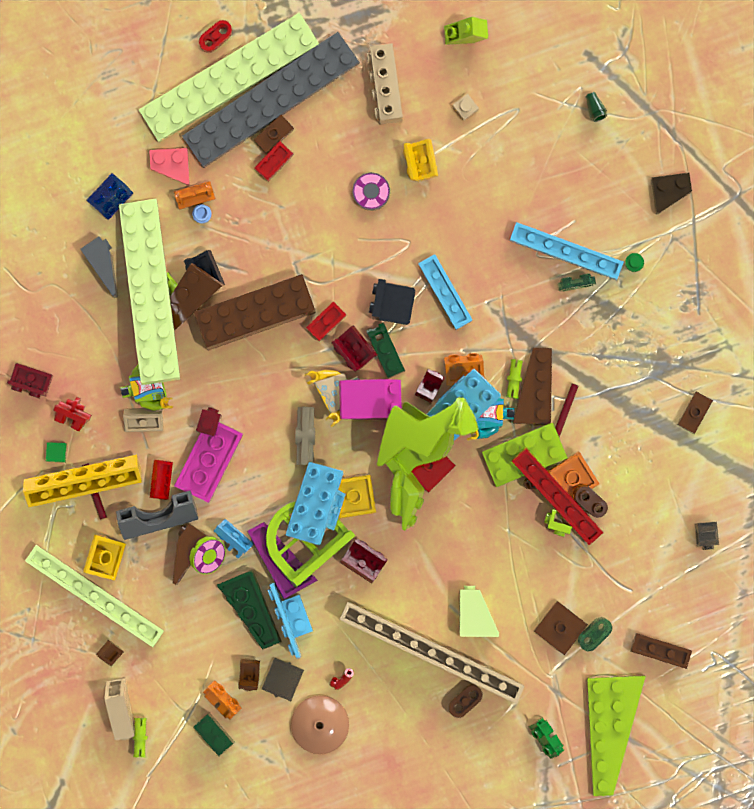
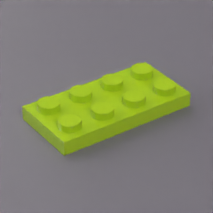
M553 423L482 452L496 487L525 476L512 462V459L524 448H527L544 467L567 459Z

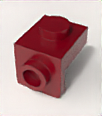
M427 369L415 396L432 404L445 377L436 371Z
M210 407L207 410L202 409L196 432L215 437L219 421L222 418V415L218 414L219 410Z

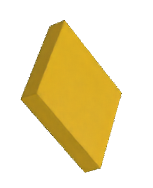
M370 475L341 479L338 490L346 495L338 519L376 513Z

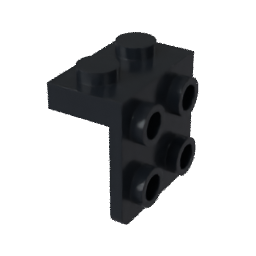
M378 279V284L374 283L372 294L376 295L375 301L370 303L369 308L372 319L408 325L411 320L415 289L413 287L386 283V280Z

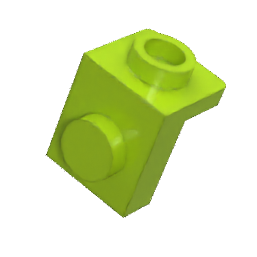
M552 509L550 513L547 512L544 523L547 524L546 528L554 530L553 534L564 537L565 534L569 535L572 529L571 526L554 522L556 510Z

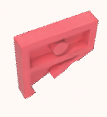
M188 148L149 150L150 169L152 171L163 174L170 179H175L185 185H190Z

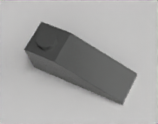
M99 236L82 247L81 251L112 296L116 298L118 297L113 255L109 251L112 247L106 239L102 240Z

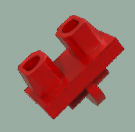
M76 397L74 401L67 399L66 403L60 401L53 409V411H56L54 421L64 424L67 417L73 419L71 428L76 431H80L90 421L92 415L84 412L85 406L80 404L81 398Z

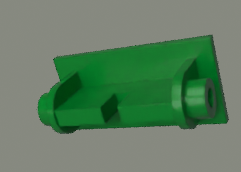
M542 717L536 721L537 723L530 725L529 728L531 729L532 736L541 744L544 754L552 759L564 751V745L557 735L550 738L549 734L554 730L548 721Z

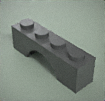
M191 490L172 495L169 505L158 512H143L135 506L116 511L118 526L124 540L199 519Z

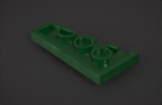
M253 570L217 584L219 590L226 596L227 601L236 610L237 615L246 624L262 650L282 642Z

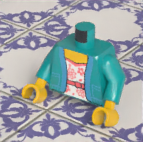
M500 397L476 420L479 430L471 433V437L466 438V440L485 439L494 435L503 426V419L514 420L515 408H503L504 399Z

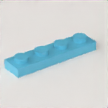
M434 254L418 263L455 330L473 321L436 255Z

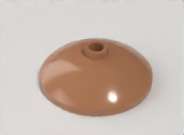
M323 695L312 696L301 702L295 709L291 720V730L295 741L301 748L313 754H327L339 748L345 741L349 731V718L346 710L337 700ZM318 722L323 723L324 727L322 729L316 727Z

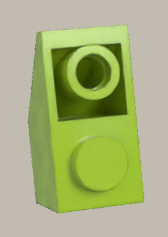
M469 17L444 26L445 44H468L488 39L487 20Z

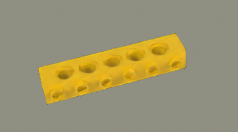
M136 454L24 479L23 493L28 508L142 483V472Z

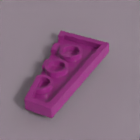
M263 522L247 531L283 599L318 581L311 574L295 588L269 556L266 547L268 525ZM276 535V544L278 551H280L285 545ZM287 549L281 555L294 571H297L303 565L290 549Z

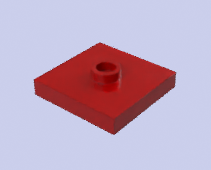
M446 456L434 462L418 465L412 470V473L429 493L456 465Z

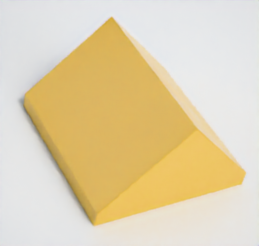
M94 535L83 572L115 581L126 543Z

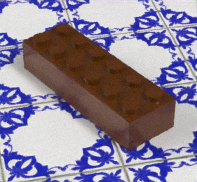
M303 274L195 311L194 315L205 346L209 351L316 313Z

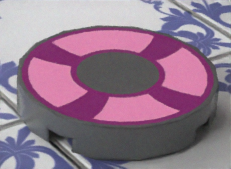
M369 172L357 178L353 185L352 194L354 201L361 208L374 211L382 208L389 200L390 187L383 176L378 173Z

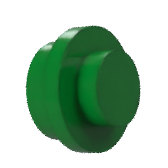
M638 253L629 254L625 260V266L631 272H638L644 266V259Z

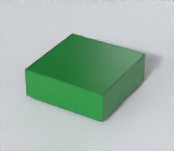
M47 442L46 462L66 463L67 443Z

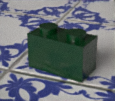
M208 713L194 726V729L218 757L235 743L211 713Z

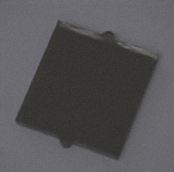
M274 658L262 690L274 694L275 697L279 696L292 701L304 670L291 665V662L286 663Z

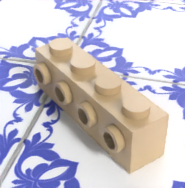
M393 44L370 46L367 60L368 64H372L373 70L369 71L370 82L375 84V89L372 90L373 101H377L378 108H374L375 118L380 120V125L403 122Z

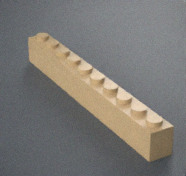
M347 602L339 619L516 704L525 687L510 678L352 603Z

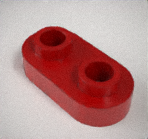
M225 20L216 22L200 36V48L207 53L214 52L231 37V24ZM226 29L227 31L225 34H221L220 30ZM207 41L212 42L211 46H206L205 44Z

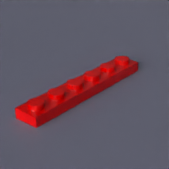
M524 448L512 459L516 467L588 545L604 533L527 448Z

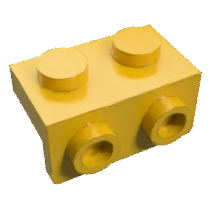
M425 139L412 144H403V155L408 165L407 175L412 181L420 182L438 177L431 139Z

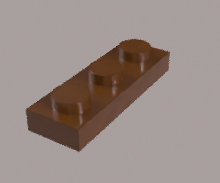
M635 633L630 652L685 669L688 667L692 650Z

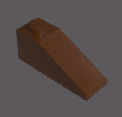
M191 524L183 525L178 533L180 537L177 542L172 582L175 585L179 584L191 566L189 558L192 548L196 547V543L200 539L209 537Z

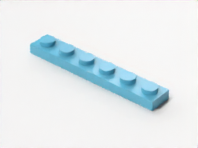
M516 222L510 241L614 280L618 279L624 263L621 260Z

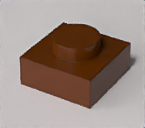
M108 640L96 655L109 666H112L124 651Z

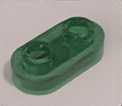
M583 274L579 276V279L572 280V277L560 279L561 282L557 284L559 292L594 286L596 285V280L594 276L591 277V274Z
M604 617L596 618L579 635V646L585 651L595 650L611 634V622ZM600 624H603L602 629H598ZM589 637V642L585 643V639Z

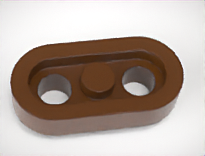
M580 485L575 489V500L593 517L600 518L607 513V503L589 486ZM587 493V498L582 499L583 494ZM597 506H601L599 511H596Z
M476 685L467 686L449 703L450 714L456 718L464 717L482 700V690ZM471 691L476 692L475 698L469 697ZM456 704H460L462 706V709L460 711L455 710Z

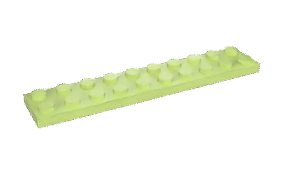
M298 13L140 108L139 112L160 143L289 65L319 45V42L302 15Z
M157 199L119 204L141 384L147 385L180 380Z

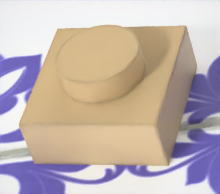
M468 94L452 105L463 121L479 110Z

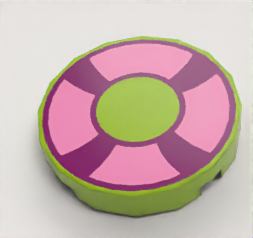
M213 536L204 537L196 543L195 548H192L189 558L191 566L203 575L215 572L222 565L226 555L225 545L222 541Z

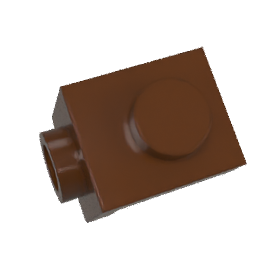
M241 659L238 689L245 691L258 690L260 660Z

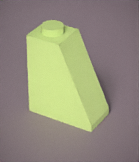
M464 586V590H460L459 636L499 637V632L481 591L476 590V586Z

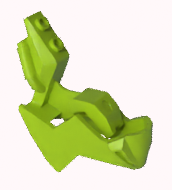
M458 397L451 406L431 417L409 402H404L402 409L394 406L390 412L381 442L377 466L386 464L394 474L391 486L390 510L392 514L402 516L403 530H407L415 525L417 509L420 510L424 502L422 498L424 488L414 476L412 470L418 465L427 464L446 457L454 445V434L464 436L479 430L475 415L465 398Z

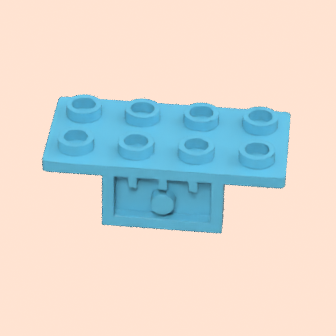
M473 369L466 376L463 375L426 415L431 417L451 406L458 397L467 400L477 420L500 398L501 394ZM454 434V441H455L460 435Z
M312 462L308 463L286 536L320 545L325 529L334 531L346 495L338 490L343 471Z
M275 583L270 584L271 589H268L271 600L276 601L277 607L274 609L278 619L282 618L284 626H281L285 638L289 637L291 644L288 645L292 656L295 655L296 658H300L301 653L295 638L313 631L302 599L298 595L281 601Z

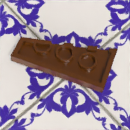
M193 263L190 264L170 296L174 331L224 285Z
M532 348L512 424L548 425L551 423L552 348Z

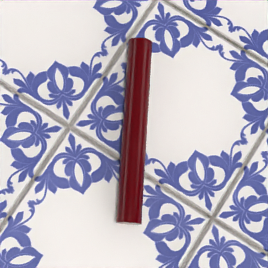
M573 383L570 386L555 427L559 438L579 387Z
M99 492L92 493L99 519L107 518Z

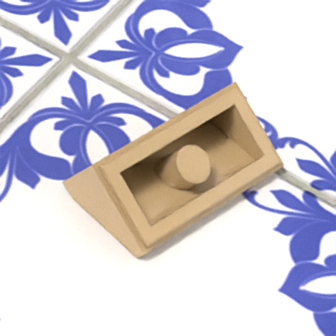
M146 408L124 410L125 432L163 431V409L156 411Z

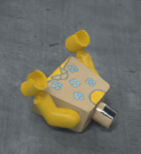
M310 371L304 375L311 377L307 384L315 382L314 384L330 414L326 420L332 419L334 423L330 426L334 427L342 420L340 419L339 381L347 379L344 373L340 374L338 371ZM356 376V377H354V378H352V379H350V380H360V379H359L358 376Z

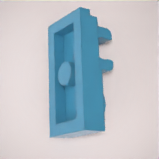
M226 519L214 530L220 539L230 544L228 547L229 552L233 548L238 551L236 558H240L243 553L245 554L254 545L253 542Z

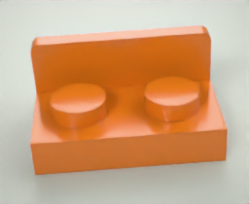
M470 353L467 356L449 355L444 358L447 386L454 385L463 375L466 376L473 369L484 378L482 355Z

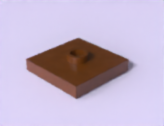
M556 601L534 632L565 655L588 624L559 601Z

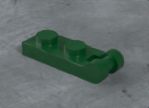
M380 323L374 329H367L368 337L387 378L389 379L405 372L385 324ZM382 333L384 339L377 341L375 336Z

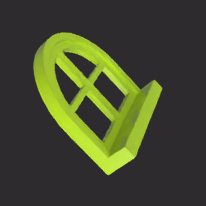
M295 501L282 507L271 519L266 532V547L274 564L296 588L354 538L355 534L351 530L349 531L338 519L334 529L338 535L320 551L313 543L302 541L314 556L297 571H294L281 555L299 539L294 538L282 550L278 551L276 533L282 520L289 525L291 519L289 515L293 513Z

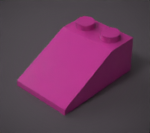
M340 380V419L388 420L394 406L402 409L401 380Z

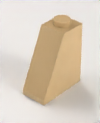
M121 678L107 681L104 700L115 740H128L134 737L135 725L126 679Z

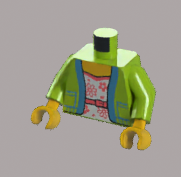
M139 364L132 370V375L129 376L131 385L120 387L123 398L134 396L135 402L143 408L152 411L173 408V406L168 405V401L173 398L167 397L163 382L147 385L141 384Z

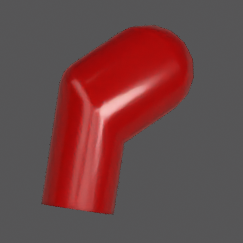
M347 668L340 679L333 677L329 685L334 687L335 690L341 689L351 680L354 671Z

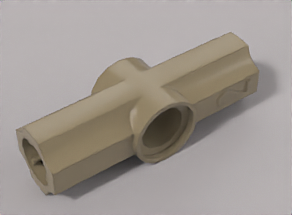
M298 407L295 434V444L297 445L296 465H308L309 462H314V407Z

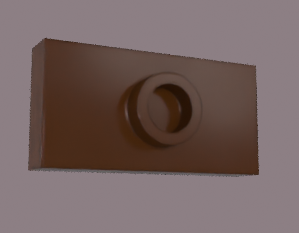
M280 115L254 139V142L268 154L279 141H282L294 130V127Z
M696 391L677 425L695 434L713 400Z

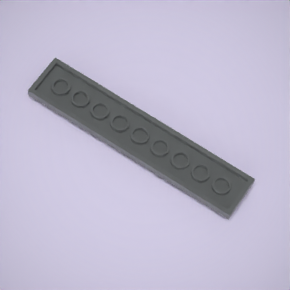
M336 32L184 134L182 138L202 167L205 168L271 124L280 115H284L359 64V61L340 33Z

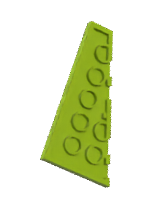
M646 676L587 678L593 796L614 795Z

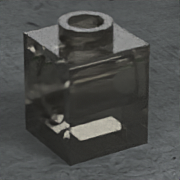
M717 522L695 524L697 547L702 546V550L714 549V545H719Z

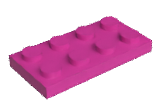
M220 422L215 437L200 433L174 486L185 492L191 490L193 496L210 503L243 434Z

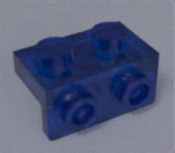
M111 173L86 201L109 220L118 211L119 204H124L133 195V192L123 181Z

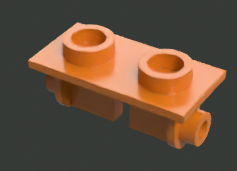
M211 181L174 191L179 210L215 200Z
M216 681L211 683L203 692L205 694L204 697L213 706L217 702L221 704L217 710L229 720L242 709L238 701L231 697L225 691V688Z

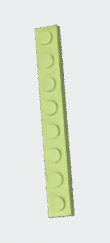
M35 545L25 562L150 646L154 647L164 633V630L38 545Z

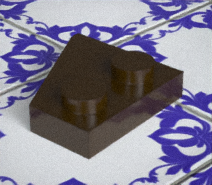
M690 173L651 178L656 214H660L692 192Z

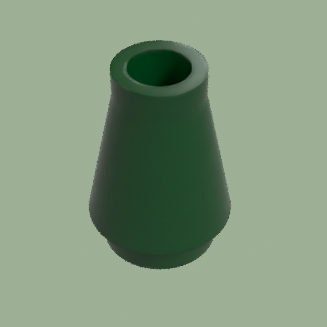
M596 92L587 94L585 98L590 118L594 122L605 119L607 117V109L596 95Z

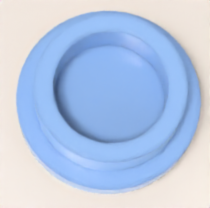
M200 204L193 209L192 215L196 222L203 224L211 219L212 213L207 205Z

